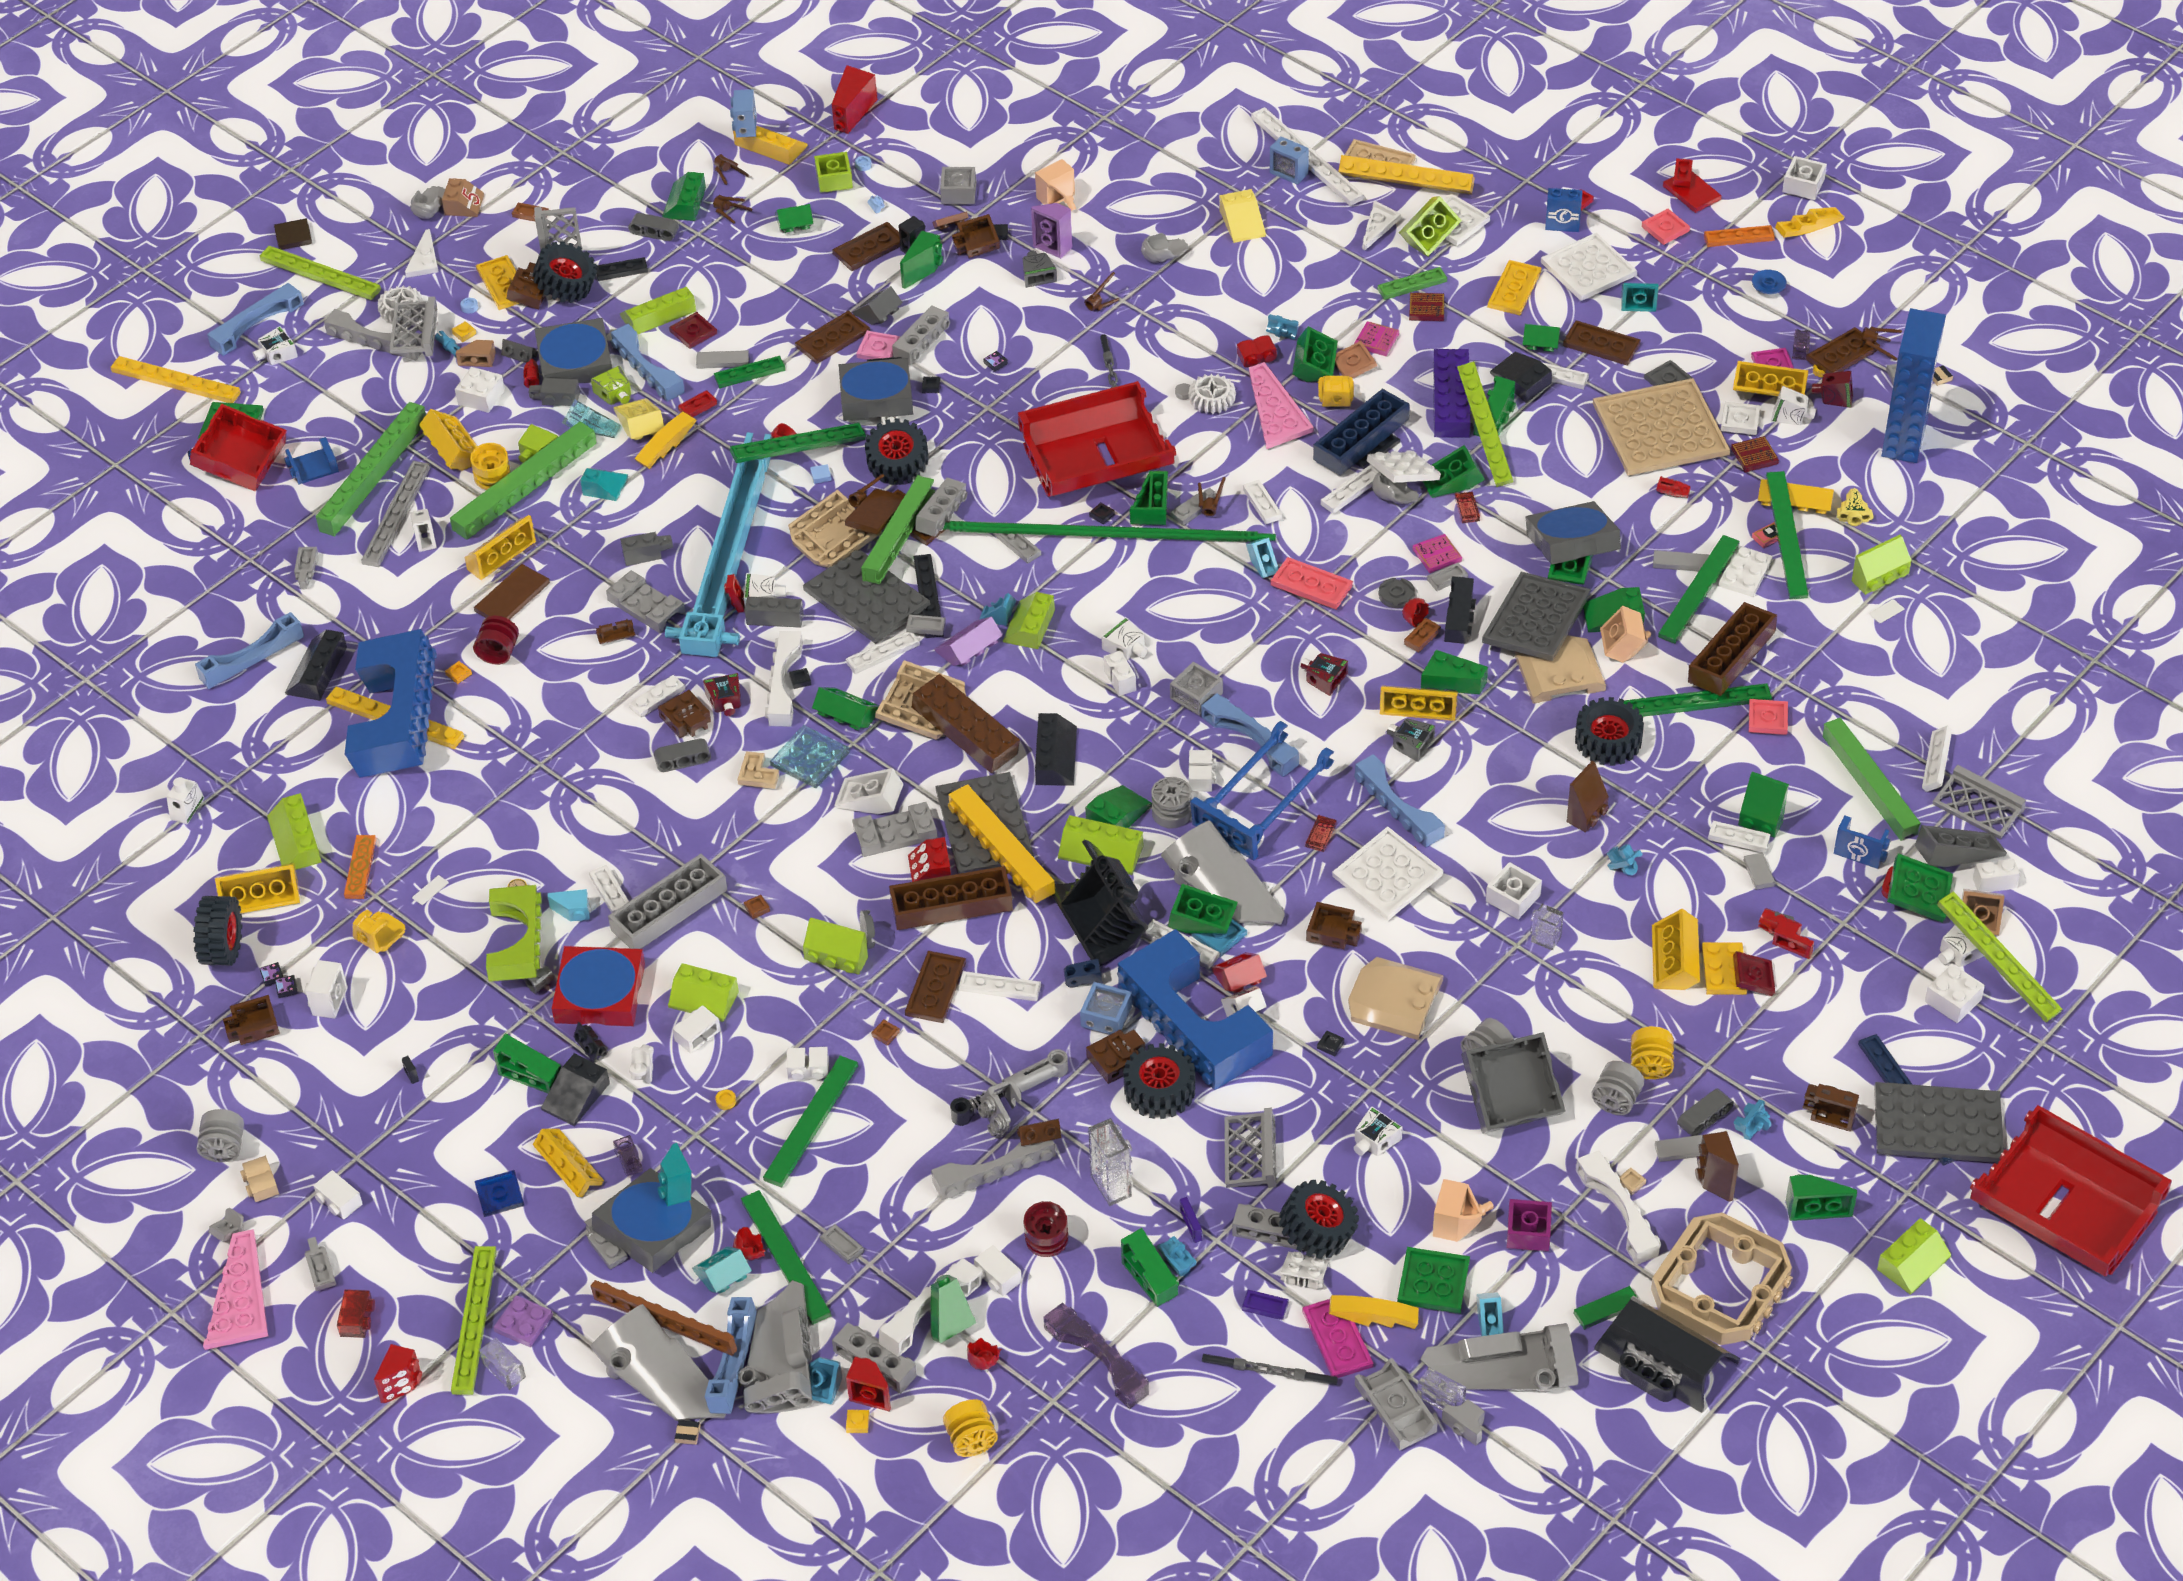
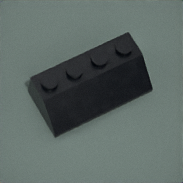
M326 629L311 640L285 691V695L321 700L347 649L343 632Z
M1038 713L1035 759L1036 785L1074 786L1077 726L1058 713Z

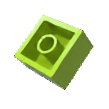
M847 151L814 156L820 193L853 188Z

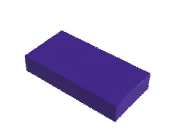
M1181 1198L1179 1200L1180 1213L1195 1243L1202 1241V1228L1188 1198Z
M1247 1290L1242 1311L1283 1320L1289 1299Z

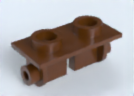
M626 619L615 622L616 626H612V623L599 625V628L595 630L599 644L636 636L632 620Z
M1059 1118L1019 1126L1017 1134L1020 1137L1021 1146L1060 1139Z

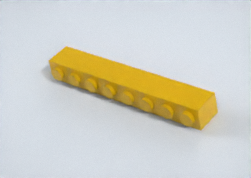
M1341 155L1338 171L1343 176L1472 194L1475 180L1473 174Z
M968 784L948 794L949 810L958 816L962 825H966L969 828L973 837H977L981 846L991 853L993 860L998 861L1001 866H1005L1006 873H1009L1014 883L1023 889L1027 898H1031L1036 904L1055 893V881Z

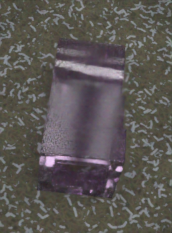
M1795 329L1792 359L1805 360L1806 355L1809 354L1810 330Z
M628 1135L614 1140V1152L617 1158H619L626 1176L642 1172L643 1168L631 1136ZM623 1143H629L627 1145L620 1147V1145Z

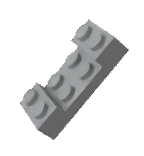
M632 570L606 590L607 600L658 633L663 632L666 621L676 612L682 615L685 614L684 602L673 595L667 597L646 584L644 577Z
M927 801L908 806V811L873 820L871 815L852 819L853 830L858 837L862 857L920 844L927 839L937 838V829Z
M1393 1358L1389 1359L1381 1370L1367 1377L1360 1374L1355 1376L1356 1388L1365 1401L1369 1400L1388 1428V1435L1399 1451L1437 1432V1421Z

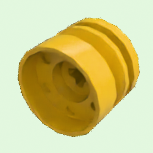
M484 443L472 451L470 461L476 485L481 489H489L511 472L508 453L500 444Z
M1654 1026L1636 1030L1631 1036V1065L1642 1073L1644 1079H1662L1673 1072L1674 1038L1672 1033L1664 1028Z
M971 1399L959 1402L948 1409L943 1416V1424L950 1436L953 1449L958 1456L972 1457L990 1449L997 1441L998 1434L990 1420L987 1407L981 1400Z

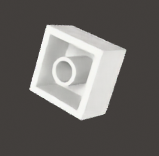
M1794 156L1784 176L1782 192L1815 200L1825 180L1827 164Z
M474 367L468 370L455 388L458 405L487 413L491 411L505 391L502 375Z
M1509 862L1487 886L1486 902L1519 920L1540 897L1542 880Z
M318 960L316 966L312 968L309 983L305 985L304 993L307 995L308 1006L313 1016L336 1018L348 988L341 963Z
M1951 964L1927 987L1924 1002L1958 1023L1982 1000L1985 985Z

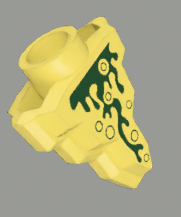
M1854 488L1849 490L1846 500L1841 503L1840 508H1837L1836 517L1840 521L1848 522L1851 526H1858L1872 520L1873 512L1868 508V504L1862 500V495L1858 489Z

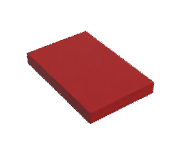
M1693 171L1691 173L1690 187L1673 185L1674 176L1663 182L1664 188L1695 213L1720 201L1722 197L1720 193Z

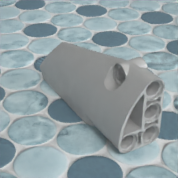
M1206 821L1188 831L1162 852L1161 857L1170 869L1175 872L1174 880L1177 884H1189L1191 887L1237 901L1238 904L1232 918L1235 922L1282 924L1285 915L1284 911L1239 852H1233L1211 821Z
M792 1280L776 1298L757 1310L748 1364L738 1374V1380L744 1386V1405L747 1412H788L807 1407L813 1402L808 1364L812 1360L804 1285Z
M643 1304L622 1316L592 1343L591 1349L606 1365V1373L610 1378H621L674 1420L725 1418L726 1414L710 1413L704 1397L709 1380L675 1338H669ZM613 1364H618L621 1368L615 1367Z
M1567 1323L1545 1326L1541 1331L1521 1334L1520 1332H1509L1463 1339L1453 1344L1427 1347L1420 1359L1455 1390L1547 1391L1552 1388L1578 1385V1373ZM1539 1376H1547L1549 1378V1384H1542L1539 1380Z

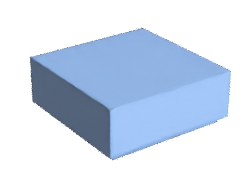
M828 464L810 467L814 484L831 481Z

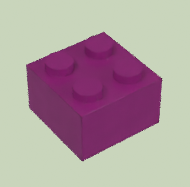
M1510 1199L1506 1248L1549 1251L1552 1202Z

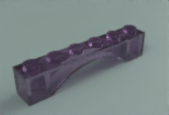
M1062 1302L1043 1317L1044 1329L1058 1342L1080 1346L1093 1353L1104 1363L1112 1376L1115 1396L1126 1407L1131 1409L1149 1395L1148 1379L1143 1374H1139L1128 1360L1125 1361L1116 1348L1110 1347L1101 1334H1096L1087 1321H1082L1072 1307L1068 1308Z

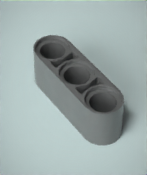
M636 213L628 229L634 235L672 241L679 230V224L673 219Z
M702 738L660 747L653 754L657 769L660 772H669L703 764L711 759L707 741Z
M1717 1088L1686 1110L1679 1117L1677 1124L1690 1136H1697L1726 1115L1732 1109L1734 1101Z

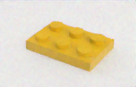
M1702 942L1706 995H1747V989L1736 987L1733 954L1736 951L1743 953L1742 942Z

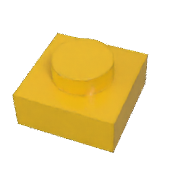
M464 321L452 328V334L461 342H464L476 335V329Z
M847 1410L846 1433H868L869 1410Z

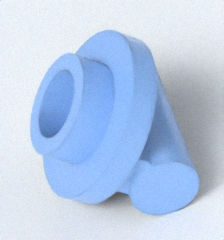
M872 195L868 200V204L875 213H879L881 208L885 207L884 200L878 195Z

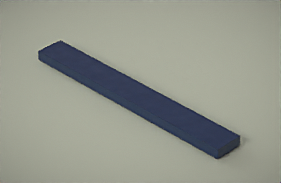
M1877 1034L1859 1040V1047L1885 1083L1912 1085ZM1945 1157L1938 1158L1943 1166L1957 1161Z

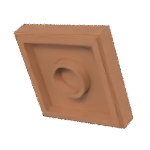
M1362 341L1337 352L1335 358V366L1342 376L1354 378L1377 367L1376 361Z

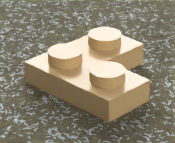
M746 751L737 779L738 785L775 789L779 778V770L762 768L765 761V753Z

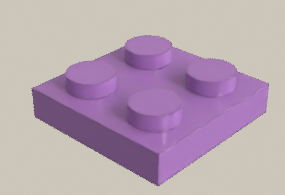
M516 1295L493 1327L494 1332L531 1348L552 1318L553 1313L552 1310Z

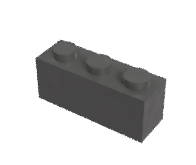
M747 596L745 605L747 625L801 628L804 616L802 599Z

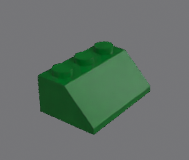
M687 172L673 183L662 217L675 220H696L706 190L704 173Z
M1308 326L1297 339L1292 375L1306 382L1319 381V378L1323 376H1333L1338 341Z
M819 687L812 709L817 710V714L828 717L830 715L834 717V721L850 723L849 727L860 730L870 726L875 719L876 711L880 705L835 687Z

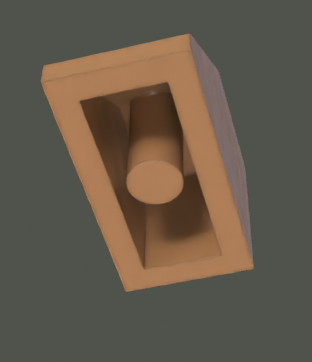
M475 340L457 350L458 366L492 367L496 354L494 341Z

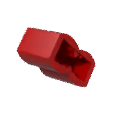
M1269 335L1260 336L1254 340H1245L1237 344V354L1244 367L1271 362L1277 358V349Z

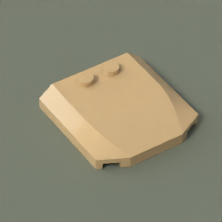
M838 489L788 525L793 545L814 564L827 568L849 557L853 551H858L882 532L876 535L845 526V519L855 508L850 505L849 500Z
M1567 635L1553 661L1515 651L1517 664L1533 704L1551 701L1552 695L1587 689V694L1606 691V684L1586 638Z
M904 660L885 700H882L876 711L875 718L935 740L942 737L944 734L911 707L913 692L941 673ZM941 674L966 695L965 682Z
M1376 957L1360 970L1348 998L1351 1022L1419 1040L1431 1004L1443 982V975Z

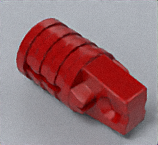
M534 359L527 362L523 370L524 385L527 388L539 385V369Z
M1660 476L1656 492L1688 498L1691 490L1689 485Z

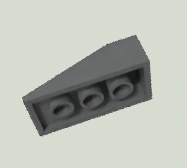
M1922 825L1915 843V847L1927 864L1934 867H1949L2004 857L2007 854L1992 833Z

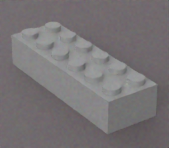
M699 854L608 915L610 929L629 948L642 949L726 892L725 875L707 858Z

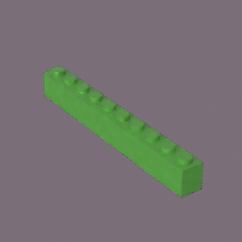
M410 401L316 515L319 532L335 537L422 429L419 424L426 416L424 406Z
M579 421L450 517L452 530L468 540L549 478L553 477L561 469L592 448L597 443L595 431Z

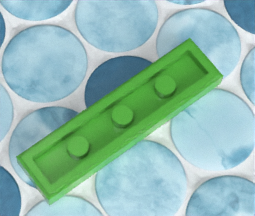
M1438 267L1380 284L1377 290L1383 299L1387 300L1447 282V276Z

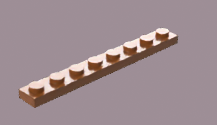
M594 1280L590 1285L594 1300L626 1313L643 1304L661 1327L731 1356L737 1351L734 1336L728 1332L717 1330L713 1326L700 1323L694 1318L685 1317L677 1311L668 1310L657 1303L653 1304L640 1296L636 1297L625 1290L614 1288L608 1283Z

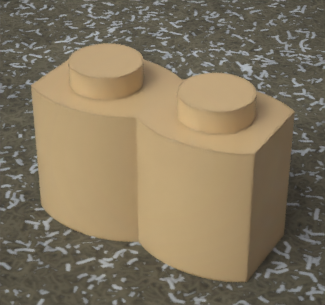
M266 1155L242 1163L244 1170H241L240 1173L243 1182L248 1181L249 1185L245 1186L249 1198L254 1197L255 1202L279 1194Z

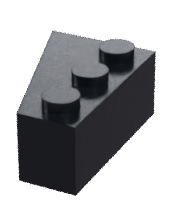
M1452 576L1444 642L1467 644V637H1471L1472 626H1469V624L1474 621V612H1471V610H1475L1476 599H1473L1474 578Z

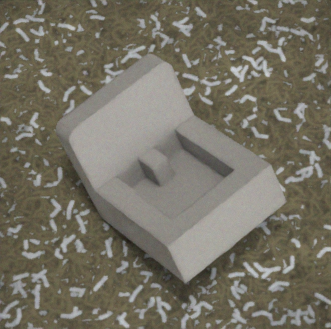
M229 1207L225 1211L224 1219L210 1225L208 1233L225 1242L232 1238L233 1233L242 1232L244 1217Z

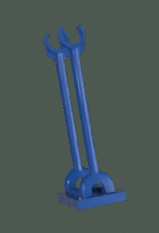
M1282 721L1276 723L1272 729L1271 737L1215 797H1209L1204 801L1194 797L1190 801L1192 825L1197 827L1206 821H1211L1231 848L1253 861L1258 857L1257 845L1262 839L1263 832L1319 772L1329 769L1335 761L1330 758L1334 751L1327 747L1324 748L1317 758L1316 765L1260 825L1255 824L1249 829L1237 819L1231 818L1224 814L1222 810L1217 809L1220 801L1273 745L1286 740L1289 734L1283 730L1288 725Z

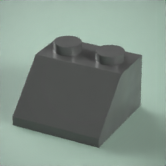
M892 286L875 293L852 313L871 325L877 322L881 324L888 319V314L892 315L899 310L898 306L903 302Z

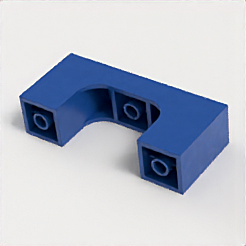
M1912 308L1909 310L1897 360L1881 457L1917 463L1929 415L1932 398L1930 393L1942 342L1946 314Z
M422 629L358 643L355 670L369 693L393 689L392 705L386 714L372 721L348 725L344 754L359 778L423 765L424 756H426L425 744L428 741V716L431 713V689L434 685L433 672H435L434 662L435 658H437L435 648H432L428 636H425Z
M1176 929L1118 963V988L1132 992L1133 1007H1137L1143 1017L1153 1024L1155 1030L1158 1033H1162L1169 1045L1175 1046L1177 1051L1182 1049L1184 1057L1189 1055L1191 1063H1194L1195 1072H1198L1205 1084L1210 1085L1214 1090L1273 1055V1030L1249 1005L1221 1021H1206L1200 1018L1177 994L1178 991L1200 979V954Z

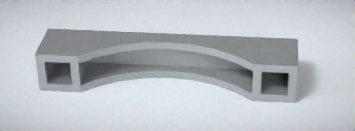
M334 309L324 321L327 335L390 353L391 333L377 332L364 328L349 313ZM399 332L396 335L400 337L404 332ZM409 336L404 340L409 342L413 338ZM401 342L395 345V347L403 346ZM416 342L412 346H421V344ZM422 352L392 354L416 361Z
M1053 1140L1021 1146L1020 1142L1006 1155L987 1163L975 1165L948 1163L931 1170L932 1183L941 1200L953 1198L962 1192L973 1190L980 1185L991 1183L1003 1176H1009L1021 1169L1030 1168L1034 1164L1050 1160L1056 1156L1055 1143Z

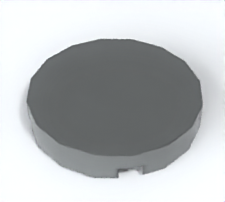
M1390 578L1380 584L1378 595L1384 605L1391 608H1403L1409 600L1415 598V588L1406 579Z
M861 910L859 917L860 931L866 934L867 949H872L875 946V942H872V938L875 935L873 918L869 915V910Z

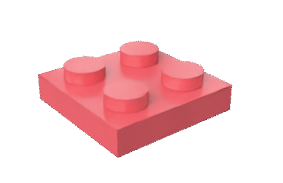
M1666 209L1642 221L1641 226L1663 245L1690 231V226L1670 209Z
M1749 700V732L1787 735L1788 701Z

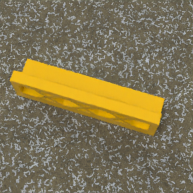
M560 1129L540 1130L532 1145L577 1197H583L589 1186L603 1184V1178Z

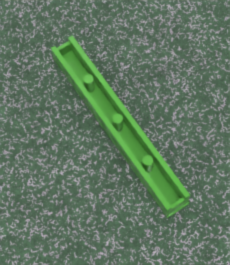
M917 475L862 565L863 581L876 584L882 582L914 529L916 516L935 493V490L931 489L934 479Z
M1842 718L1824 723L1822 737L1900 841H1903L1908 835H1918L1920 821Z

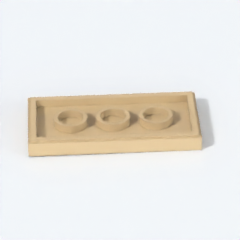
M1353 139L1345 153V156L1413 165L1416 160L1415 154Z

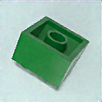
M810 204L778 209L775 212L779 231L784 230V233L794 232V228H800V230L810 229V226L814 224Z
M1525 324L1523 345L1526 346V349L1530 350L1544 347L1543 351L1554 352V349H1558L1561 328Z

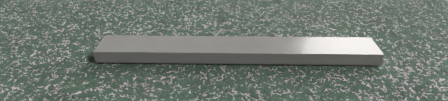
M417 461L411 463L361 559L362 565L380 567L430 470L429 463Z

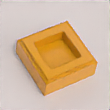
M460 661L445 670L446 676L457 684L472 675L471 669Z

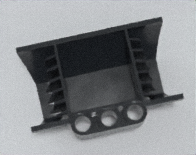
M1084 839L1082 843L1093 859L1091 860L1090 867L1086 866L1085 873L1081 872L1080 879H1075L1073 883L1055 884V893L1052 896L1090 960L1098 959L1101 966L1127 952L1145 933L1148 925L1134 904L1138 898V889L1120 860L1105 856L1098 847Z
M1632 1296L1594 1346V1350L1619 1364L1618 1373L1624 1380L1662 1402H1669L1675 1397L1701 1413L1704 1411V1385L1707 1375L1722 1357L1729 1359L1737 1365L1740 1362L1738 1356L1635 1296Z

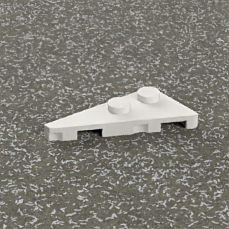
M1374 201L1366 234L1363 238L1362 249L1366 250L1395 225L1401 219V214Z
M430 229L425 230L405 270L406 278L438 272Z

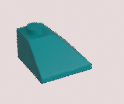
M586 468L580 479L582 493L584 496L617 501L628 479V474Z

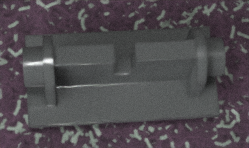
M506 339L502 340L501 355L527 363L538 355V351L535 348Z

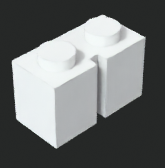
M1121 650L1105 655L1104 672L1110 682H1112L1118 696L1136 691V675Z
M1189 750V785L1191 791L1212 792V784H1216V772H1212V769H1216V758H1212V750Z
M2015 859L1999 860L1996 864L1993 861L1976 863L1973 881L1977 891L1994 892L2017 889L2020 872Z
M703 1005L694 1010L682 1022H678L673 1028L675 1041L690 1054L704 1044V1041L699 1036L708 1041L721 1031L719 1018Z
M809 1047V1057H805V1048H787L786 1069L788 1080L825 1079L829 1073L828 1048Z
M333 1170L313 1185L316 1200L320 1204H326L333 1215H339L343 1220L363 1205L359 1192Z
M994 1245L974 1259V1266L982 1270V1279L988 1282L989 1287L994 1292L997 1291L1002 1296L1022 1282L1021 1270Z

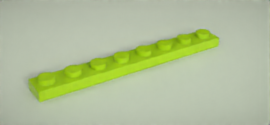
M268 246L259 255L260 260L369 300H373L381 291L379 284L272 246Z
M1475 362L1458 366V372L1495 485L1499 487L1512 483L1513 478Z
M1954 891L1938 902L1937 906L2045 1023L2062 1011L2058 1003Z
M475 1246L451 1385V1393L455 1395L474 1394L497 1253L496 1246Z

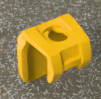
M1349 376L1320 377L1318 381L1319 401L1322 402V407H1351V402L1354 399L1353 378Z
M368 909L360 913L353 922V938L369 947L375 953L387 951L393 943L403 936L406 930L405 925L390 914L378 911L372 915V912Z

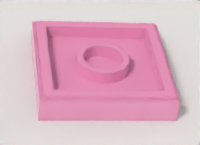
M867 331L856 353L857 358L867 360L893 357L892 345L900 336Z

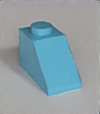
M1269 538L1259 539L1246 544L1250 560L1262 578L1274 575L1279 568Z
M587 889L548 893L550 909L570 922L590 919Z
M1498 1292L1476 1294L1481 1336L1502 1334L1503 1320L1500 1295Z

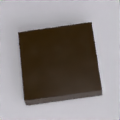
M307 218L274 224L279 249L284 250L312 244Z

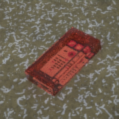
M1473 491L1456 493L1455 501L1462 523L1480 521Z
M1318 815L1307 838L1305 847L1324 852L1335 829L1337 820Z

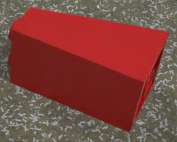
M848 65L845 67L832 101L834 130L849 134L878 100L875 74Z

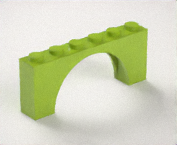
M536 885L489 889L491 916L514 918L525 924L528 928L525 935L513 946L502 951L486 954V970L489 982L537 977V969H540V959L537 956L541 955L540 944H538L541 943L540 931H538L541 930V919L538 917L542 916L541 905H539L542 904L541 892H537Z

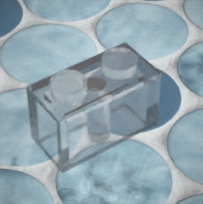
M1541 904L1538 910L1535 909L1531 916V921H1533L1530 929L1532 934L1531 942L1553 951L1562 935L1564 912L1545 904Z
M497 1338L479 1350L483 1365L509 1390L526 1378L523 1363Z
M1428 1367L1418 1381L1417 1394L1422 1400L1443 1411L1448 1404L1460 1406L1465 1402L1466 1387Z

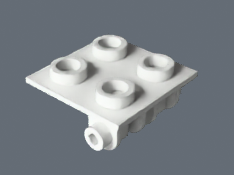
M1288 1251L1280 1272L1281 1280L1284 1283L1295 1285L1297 1277V1286H1299L1301 1278H1304L1303 1287H1306L1308 1279L1309 1288H1323V1278L1330 1259H1319L1316 1256L1310 1257L1301 1252Z

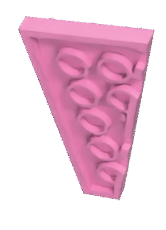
M1263 362L1249 367L1250 380L1266 449L1313 433L1314 427L1266 363Z
M254 1229L232 1234L227 1253L228 1259L226 1266L223 1268L222 1281L219 1283L212 1310V1319L209 1322L207 1338L203 1344L204 1350L268 1336Z

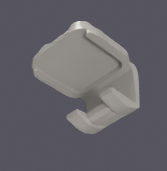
M1012 1081L989 1087L980 1098L981 1104L978 1107V1112L982 1118H988L990 1124L987 1128L992 1136H1004L1010 1128L1009 1123H1011V1119L997 1095L1003 1092L1012 1109L1016 1106L1015 1099L1017 1102L1022 1099L1019 1088Z

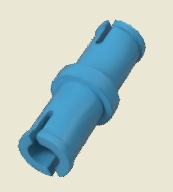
M439 331L442 336L436 333L435 339L443 345L446 351L451 352L456 358V351L460 349L453 338H449L444 331Z

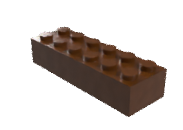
M1743 602L1691 662L1688 670V683L1721 696L1776 632L1777 614Z
M938 674L913 692L911 707L991 774L1018 754L1020 739L941 674Z
M1005 866L889 886L890 901L897 930L1013 911L1012 894Z

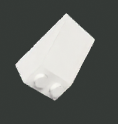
M893 768L845 778L835 802V807L873 814L889 813L895 809L903 782Z

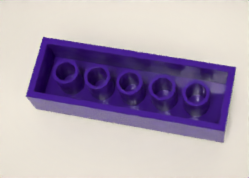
M1434 349V437L1470 438V406L1457 368L1469 363V349Z

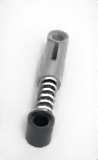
M1052 1050L1047 1058L1003 1079L1001 1083L1012 1081L1022 1093L1052 1077H1063L1068 1072V1056L1063 1050ZM983 1091L982 1095L977 1094L976 1098H955L950 1104L952 1122L958 1126L967 1125L971 1121V1117L978 1111V1107L981 1104L980 1098L986 1092ZM1003 1092L997 1095L999 1099L1006 1098Z

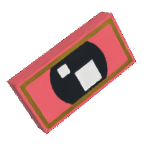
M1775 522L1752 533V538L1762 548L1778 541Z

